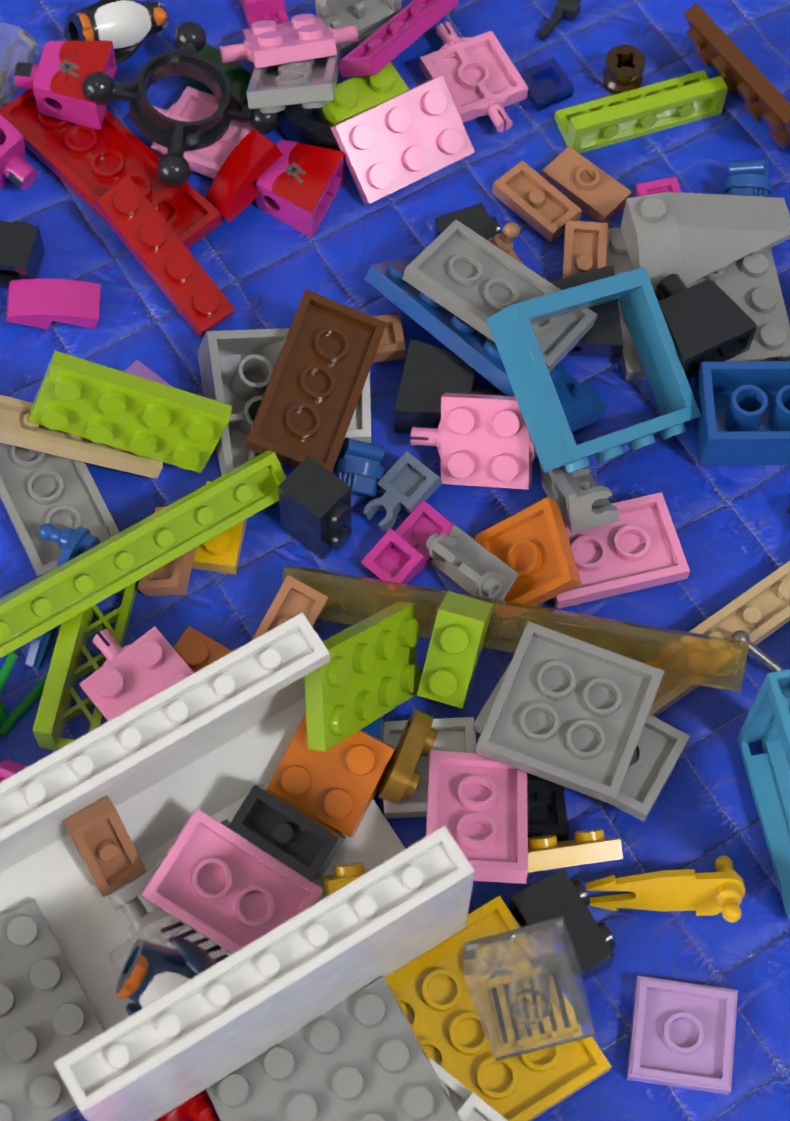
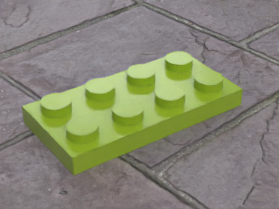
M54 351L32 404L28 422L88 439L95 443L128 451L138 456L168 463L181 469L202 473L230 421L232 405Z
M396 602L322 641L330 653V662L304 676L308 749L326 752L417 695L421 680V670L417 665L416 644L419 639L420 628L418 621L415 619V603Z

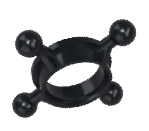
M193 21L184 22L176 28L174 43L178 50L167 51L151 58L144 65L137 78L121 84L115 83L107 73L95 71L88 74L82 83L83 95L88 100L96 102L97 105H105L112 99L129 102L131 117L138 129L153 142L168 148L167 154L159 160L156 169L159 180L168 187L182 186L189 179L190 165L184 158V151L199 150L213 145L226 134L231 121L249 123L252 129L254 128L261 134L272 133L280 123V112L262 113L260 108L249 109L248 106L242 105L231 94L230 84L224 71L211 59L198 54L206 44V33L201 25ZM174 75L187 76L202 82L213 92L218 102V109L211 117L193 122L179 121L157 111L150 104L146 92L154 82L161 78Z

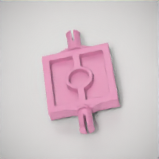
M299 14L293 16L291 22L276 24L273 20L255 22L251 25L252 28L242 30L243 43L219 46L222 64L246 60L247 62H253L256 68L337 55L336 45L358 42V31L355 24L332 28L327 27L321 17L315 18L314 14Z
M446 21L445 27L441 23L436 28V34L440 37L444 46L438 51L420 57V69L425 78L429 81L443 75L463 123L487 115L499 133H502L504 129L505 131L509 130L513 125V121L505 112L504 107L527 99L528 86L492 30L475 37L459 38L450 22Z
M187 86L179 101L168 110L156 106L153 107L169 118L193 122L211 117L218 109V102L215 96ZM231 121L226 134L213 145L199 150L184 151V158L188 161L190 170L214 179L230 153L252 130L249 123ZM155 142L151 146L152 151L160 158L167 154V147Z
M444 393L441 396V421L438 429L413 427L411 430V437H413L411 439L412 446H437L441 458L442 484L527 490L532 486V463L537 453L515 396Z
M155 626L135 642L123 648L110 634V631L105 629L100 631L109 646L103 642L98 634L94 636L92 643L107 660L101 668L79 685L109 722L194 674V672Z

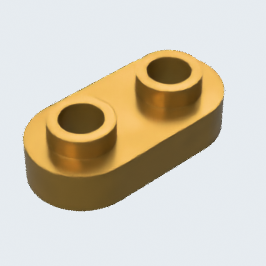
M416 709L413 711L396 747L398 751L384 776L378 797L396 805L402 797L406 799L412 797L421 777V773L414 770L420 754L427 757L438 734V730L431 727L433 717Z

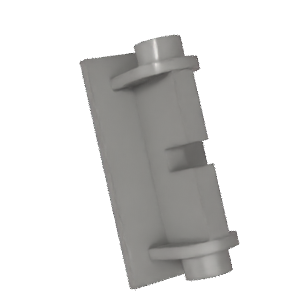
M457 525L453 526L449 534H432L426 542L429 555L433 558L431 563L475 599L492 603V612L494 613L519 576V573Z

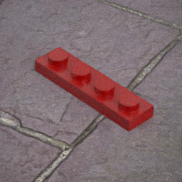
M128 177L96 198L95 207L199 338L234 314L235 308L131 177Z

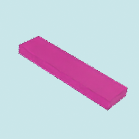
M413 0L340 60L338 67L342 77L377 74L455 8L459 1Z

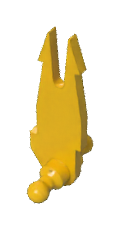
M725 855L715 859L714 868L717 872L695 873V869L663 870L615 878V875H611L586 883V891L633 892L589 897V906L617 911V908L663 912L695 910L696 916L717 915L722 912L724 920L730 923L737 922L741 918L742 911L739 905L745 896L746 890L743 879L733 870L734 864L732 859Z

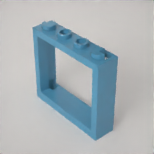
M645 267L515 303L486 319L544 473L565 466L567 473H573L590 466L588 458L594 455L597 462L601 463L624 454L621 448L623 445L628 444L630 452L653 444L656 442L653 435L660 433L662 440L686 432L687 429L684 423L701 416ZM618 299L661 416L576 445L531 324Z
M790 669L767 674L737 736V741L787 918L790 920ZM762 741L760 746L762 754L751 756L748 743Z

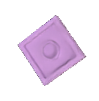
M637 976L627 1080L728 1095L731 1092L738 990Z

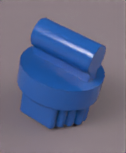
M768 159L730 161V176L725 178L724 193L727 195L768 197L771 194L772 179L767 177L769 173Z
M346 437L341 448L342 457L337 458L333 472L336 473L340 480L351 487L352 495L376 498L377 482L382 479L385 467L380 466L384 456V447Z

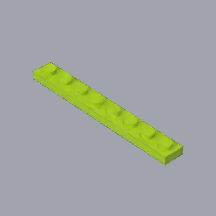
M267 450L1 598L0 658L279 501L278 486L286 479V475L275 452Z

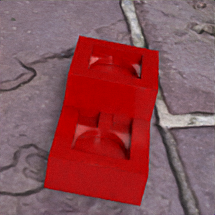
M253 128L234 148L216 174L207 193L206 200L221 212V216L229 223L260 195L252 183L282 156L276 144Z

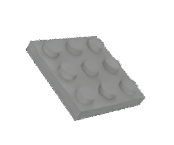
M528 621L476 745V753L615 805L664 671Z

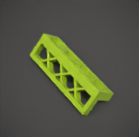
M705 70L557 110L555 111L554 119L567 146L581 154L719 115L722 113L728 87L722 76L709 79Z
M137 582L117 592L124 594L121 606L104 616L95 604L61 624L32 730L39 748L57 751L75 741L61 737L65 723L81 713L90 723L89 732L103 725L105 717L96 706L92 716L88 709L94 706L89 698L82 701L74 688L76 680L93 670L94 672L100 668L99 666L107 660L102 653L94 658L85 647L87 638L104 628L110 631V634L123 648L138 589ZM95 614L98 620L92 623L93 615ZM117 621L114 631L110 624ZM84 656L87 662L81 665L82 657ZM73 698L77 705L69 709L71 699Z

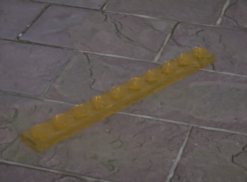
M290 564L284 567L282 580L283 584L287 575L329 597L330 599L319 619L355 625L396 602L415 603V619L418 621L420 628L419 637L431 638L438 608L448 592ZM457 593L493 604L482 648L515 653L529 621L663 670L662 679L741 692L749 642Z

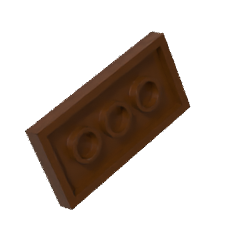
M695 3L683 13L690 28L686 31V35L696 47L693 49L695 55L706 68L714 65L720 73L719 76L723 77L728 87L727 91L731 95L738 92L745 100L742 104L746 111L756 122L763 119L770 127L768 134L782 150L787 146L790 148L789 101L707 13Z
M305 289L244 448L259 454L267 450L275 452L279 462L294 468L309 455L332 473L387 323Z

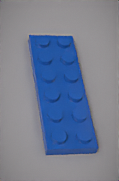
M419 254L371 265L364 279L506 396H515L495 342L489 338L487 339L485 335L403 280L405 268ZM559 362L550 372V376L571 432L601 420L609 406L598 398L597 392L591 386L578 382L565 372V367Z

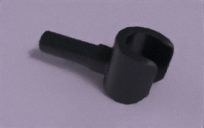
M557 0L555 12L538 33V38L546 41L557 25L561 23L563 17L576 21L581 10L579 5L581 0Z

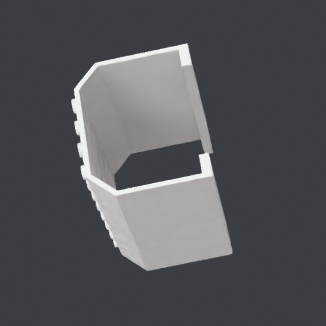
M303 612L0 782V917L35 899L105 1031L54 1062L80 1112L87 1121L157 1120L284 1041L350 995L381 977L385 978L466 927L475 870L447 828L443 826L406 849L375 801L372 800L353 837H349L334 829L345 836L346 839L323 875L334 874L333 866L354 862H362L364 870L372 869L371 871L328 897H325L322 891L313 906L234 954L229 953L222 947L209 953L212 959L225 954L228 957L131 1016L126 1011V1006L134 1001L130 998L124 999L116 995L119 977L137 940H135L127 928L132 924L121 908L116 911L109 897L129 883L103 897L71 839L63 820L108 796L115 806L146 871L162 862L196 808L219 823L225 819L231 823L254 784L268 787L306 713L304 676L330 662L329 651ZM392 857L383 863L382 859ZM322 878L320 880L313 881V883H315L323 889ZM140 895L138 896L148 913L157 908V906ZM171 916L138 939L175 949L168 939L190 931L192 928L183 925L162 933L160 929L180 922ZM198 932L185 937V939L191 942L204 938ZM209 940L198 946L206 950L217 944Z

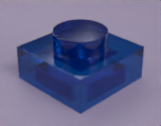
M554 58L519 73L528 86V98L538 112L573 97L575 86Z

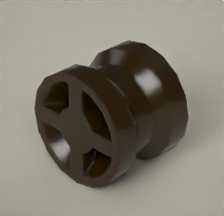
M618 45L607 53L602 82L604 88L610 94L615 95L641 87L646 59L640 49L631 45Z

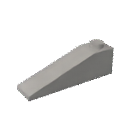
M663 192L626 198L620 229L632 269L646 268L655 295L658 296L660 294L656 290L657 285L662 279L671 274H678L686 287L689 288L694 286L697 280L713 272L717 275L728 270L731 263L745 256L754 257L790 239V214L785 199L780 197Z
M290 328L207 331L199 346L197 354L203 396L232 405L230 421L215 447L221 475L260 455L257 452L244 448V444Z

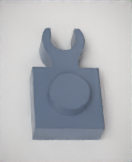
M406 451L382 479L377 482L379 489L384 494L380 498L371 500L365 506L363 513L367 520L370 521L375 513L379 511L387 512L385 518L378 524L382 532H387L394 526L396 516L402 508L411 514L422 500L426 502L442 484L441 479Z

